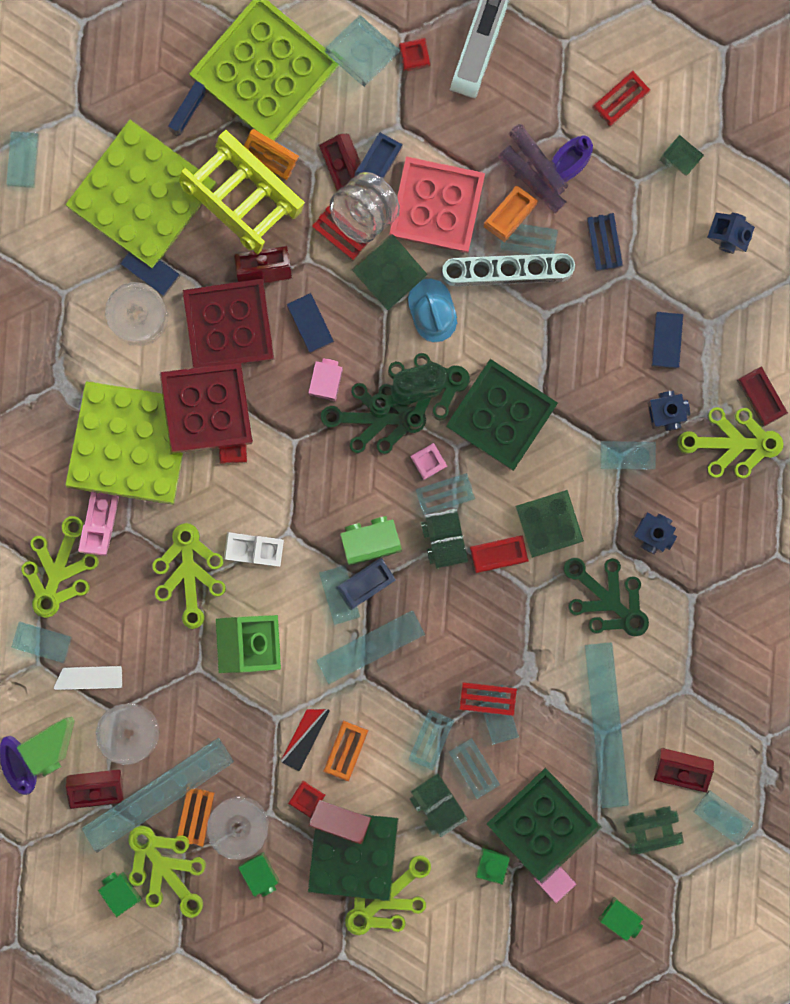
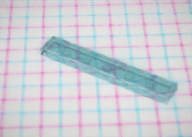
M612 642L584 645L601 808L629 806Z
M217 738L84 826L82 830L94 851L98 853L232 764L234 760L221 739Z

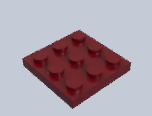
M263 279L183 290L193 368L275 360Z
M241 363L160 372L159 376L171 454L253 443Z

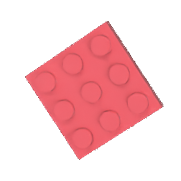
M406 156L389 237L468 253L485 173Z

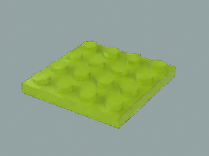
M252 0L189 75L195 81L203 84L210 94L252 129L276 141L341 65V61L268 0Z
M129 120L65 205L126 251L132 253L142 262L153 268L202 205L194 195H188L179 183L181 171L184 168L193 175L199 169L132 120ZM209 176L201 182L211 192L217 185Z
M86 381L66 487L174 505L183 453L171 454L162 393Z

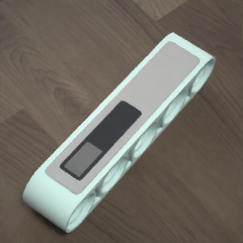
M480 0L452 80L451 91L476 99L509 0Z
M563 253L452 258L443 265L442 278L450 286L562 282L568 280L573 274L575 262L570 255ZM560 261L567 263L569 272L565 274L558 273L555 269V264ZM530 263L540 264L542 273L539 275L531 274L528 271ZM511 264L516 272L512 276H505L501 272V266ZM477 265H484L489 273L485 277H478L473 269ZM451 266H457L462 274L456 279L450 278L447 275V269Z

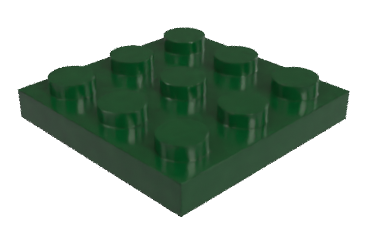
M490 359L447 423L446 428L514 471L558 402Z
M547 768L543 769L486 823L541 884L602 828Z
M364 815L370 817L371 820L363 844L315 828L308 892L390 901L399 818Z

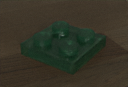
M393 234L385 238L351 269L387 311L428 275Z
M568 490L515 506L531 558L584 542Z

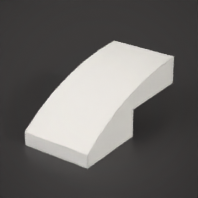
M227 532L223 559L280 567L284 540Z

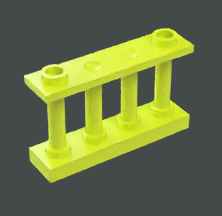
M225 130L218 136L215 146L218 152L194 175L184 168L181 171L179 183L188 195H194L234 232L246 249L253 250L258 255L265 243L261 237L283 215H289L292 219H295L301 213L305 202ZM230 160L237 167V171L212 193L201 182L223 161ZM244 178H249L257 185V189L234 211L230 210L221 200ZM264 196H269L276 203L277 207L252 230L241 219Z

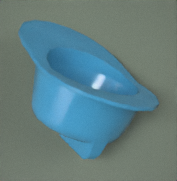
M423 279L417 282L410 290L408 296L409 308L419 335L425 340L442 342L450 338L457 326V314L450 292L443 283L435 279Z

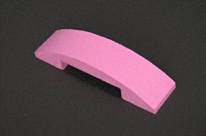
M91 492L85 525H83L79 545L80 553L107 555L119 496Z

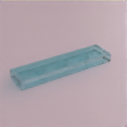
M412 610L316 661L328 684H331L420 638L425 633Z

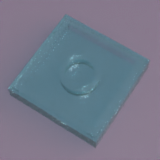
M359 15L326 47L324 52L365 87L398 55L400 49Z

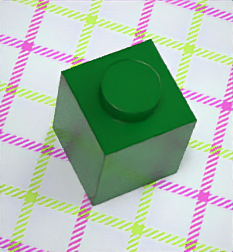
M482 848L475 872L476 877L503 885L510 860L509 855Z
M264 852L238 867L253 896L261 894L263 898L277 890L275 885L279 883V879Z
M115 872L101 881L104 886L98 890L116 918L142 899L124 872L118 876Z
M615 897L612 898L598 918L602 924L626 941L630 937L634 939L643 928L641 924L643 918Z

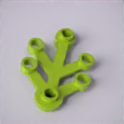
M715 407L709 411L708 420L712 424H716L729 438L698 437L694 432L687 431L682 433L677 439L678 449L685 454L693 453L697 448L729 449L717 461L708 465L707 473L712 478L722 476L724 469L744 449H756L745 462H740L734 467L736 477L740 479L747 478L751 474V469L764 457L773 458L779 455L784 445L782 437L775 431H764L752 418V413L747 408L739 409L735 413V420L738 424L745 425L755 438H745L725 418L724 410ZM713 411L720 412L721 419L719 421L712 418ZM740 412L748 414L747 421L739 419ZM686 437L693 439L694 444L692 447H687L684 444ZM767 439L774 441L775 446L773 449L766 447ZM712 465L720 467L718 475H714L711 472ZM743 465L747 468L746 475L738 473L739 466Z
M69 516L62 523V531L65 536L55 564L47 549V539L43 536H35L31 540V548L37 552L49 577L46 589L37 575L39 567L35 562H25L21 567L22 574L28 578L35 593L32 601L33 610L40 617H52L58 612L60 603L77 595H86L90 590V585L83 579L76 580L70 588L58 593L56 592L60 582L85 570H94L99 565V559L96 555L86 554L82 560L66 567L75 539L82 535L84 522L76 516ZM76 522L79 529L77 532L72 533L69 526L71 523ZM37 539L44 541L43 548L37 549L35 547ZM88 557L95 559L94 566L88 567L85 562ZM32 564L35 568L34 573L28 575L25 571L26 566ZM80 582L86 585V589L82 593H79L76 589L77 584ZM44 599H49L51 601V607L49 609H44L42 607V601Z
M183 523L178 525L173 531L172 538L174 543L161 558L153 562V570L157 574H165L169 571V564L182 551L183 562L164 585L156 588L155 597L159 601H168L172 596V591L184 578L187 609L182 615V621L186 627L196 629L202 626L205 616L202 610L198 608L195 577L209 588L213 596H222L226 591V585L224 582L214 579L194 562L193 550L207 560V565L211 569H220L223 566L224 559L220 554L213 553L199 541L200 534L194 525ZM187 531L191 534V538L188 542H183L181 534ZM213 556L220 558V564L216 567L210 563ZM159 561L165 562L166 568L164 571L157 570L156 565ZM216 583H220L223 587L222 592L219 594L213 591V585ZM162 588L168 590V596L164 599L160 598L158 594ZM196 613L198 616L197 622L190 623L188 615Z
M147 826L135 827L128 837L129 846L135 851L133 870L129 875L130 883L134 886H140L145 882L147 874L143 868L147 855L153 863L150 890L146 896L147 905L155 908L162 903L161 885L162 877H164L181 899L180 910L182 914L189 918L198 916L203 908L202 898L197 894H191L173 869L188 871L196 876L201 875L206 869L205 860L200 857L186 860L162 856L156 848L173 849L178 854L186 852L190 845L188 838L177 836L174 839L155 836L153 830ZM145 835L147 843L139 842L138 836ZM176 841H183L185 848L179 849L176 846ZM199 862L202 865V869L199 871L195 870L193 863ZM140 873L142 880L136 881L133 874ZM150 895H157L159 897V902H152L150 900ZM188 901H196L197 907H189Z
M417 855L411 859L409 869L392 883L390 901L374 899L365 908V898L355 897L354 908L347 913L345 918V925L348 931L354 935H363L370 928H386L395 932L402 931L406 925L402 915L396 914L391 918L374 917V915L380 909L411 910L416 914H420L425 910L426 902L420 896H415L412 899L394 897L416 877L424 878L430 873L431 863L429 859L423 855ZM416 862H424L425 869L422 871L416 870ZM414 901H422L423 907L420 910L414 909L412 906ZM356 916L363 917L364 923L357 926L354 924L353 920ZM399 918L402 920L403 924L400 928H395L392 925L394 919Z

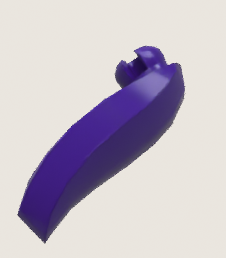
M582 135L573 138L558 150L547 170L546 183L548 186H559L575 177L584 169L593 152V144L588 136Z
M6 736L0 744V765L3 774L11 787L19 794H30L36 786L37 775L34 776L19 752L17 747L21 743L12 736Z

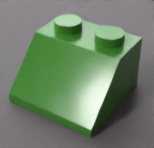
M387 516L371 520L372 525L361 527V524L358 523L345 527L346 532L340 534L349 566L402 552L393 519L387 520Z
M278 615L216 619L219 673L281 669Z
M72 716L62 719L17 747L34 776L41 773L44 777L62 767L59 762L66 758L75 722Z

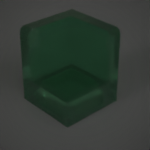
M679 134L662 154L659 161L666 167L672 164L682 174L687 176L702 160L704 154Z

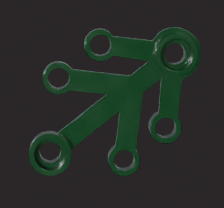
M419 353L415 356L413 361L415 369L418 371L426 370L440 377L439 379L429 381L406 370L401 362H392L388 368V375L394 380L400 379L415 387L389 396L384 394L374 395L369 402V411L375 417H384L389 413L390 407L420 397L414 411L409 413L407 417V425L411 429H418L423 424V415L434 392L445 389L441 401L435 404L432 410V415L436 420H444L448 416L449 405L455 393L467 388L470 381L469 373L465 368L458 365L445 368L430 361L429 356L425 353ZM419 358H423L426 360L427 364L424 366L418 365L417 360ZM393 367H399L401 369V373L394 374L392 373L391 369ZM457 374L461 377V381L454 382L451 376ZM382 400L385 402V406L379 408L375 405V402ZM439 407L445 410V414L442 416L438 415L435 411ZM413 416H417L420 419V422L418 424H413L410 421V418Z
M356 383L351 390L352 396L357 400H361L369 409V402L372 396L368 393L366 385ZM390 384L381 385L378 391L381 394L382 389L388 387L391 389L392 394H395V390ZM363 387L365 390L364 395L357 396L354 393L355 388ZM376 401L375 405L379 408H382V406ZM405 403L395 405L393 407L399 414L388 413L384 417H375L371 413L341 412L336 406H327L321 412V421L328 428H335L340 423L372 424L359 437H354L350 441V449L357 454L362 453L366 448V444L387 425H399L387 438H381L377 442V450L381 454H389L393 449V445L407 432L417 433L424 428L426 415L424 413L423 424L420 428L411 429L407 425V417L409 413L414 411L416 406L408 407ZM329 413L337 415L335 422H329L326 419ZM360 440L363 443L362 449L355 450L353 442ZM383 441L389 442V450H381L380 443Z
M571 558L567 560L563 567L566 577L572 580L578 579L601 599L597 601L573 599L568 604L569 612L573 615H580L583 612L613 610L621 617L620 619L611 620L594 617L588 623L591 632L601 633L603 630L623 629L630 636H641L647 631L649 619L640 610L639 590L641 588V581L639 578L634 576L628 577L624 582V587L629 592V609H627L620 602L618 572L621 569V564L617 559L611 558L604 563V570L608 575V591L585 571L586 566L581 559ZM611 561L617 564V569L614 572L609 571L607 568L608 563ZM571 564L578 565L579 571L577 574H572L569 571ZM631 579L635 580L638 584L635 590H631L628 587V582ZM574 602L581 604L579 612L572 610L571 607ZM632 618L639 619L640 625L638 628L631 627L630 621ZM595 620H599L602 623V627L598 631L592 628V623Z

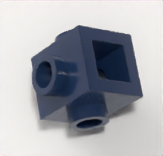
M716 212L707 238L720 245L719 249L723 252L734 254L735 251L747 252L755 227L748 223L746 217L741 214Z
M674 391L659 393L658 399L647 402L652 429L665 427V431L680 429L681 423L688 421L687 416H690L688 400H683L682 394L675 395ZM667 407L672 409L673 415L667 412Z
M647 512L641 519L632 538L642 543L640 546L642 549L655 555L656 551L662 553L665 548L671 549L677 538L673 534L676 527L671 525L672 520L658 513L657 517ZM654 529L660 534L658 539L653 535Z

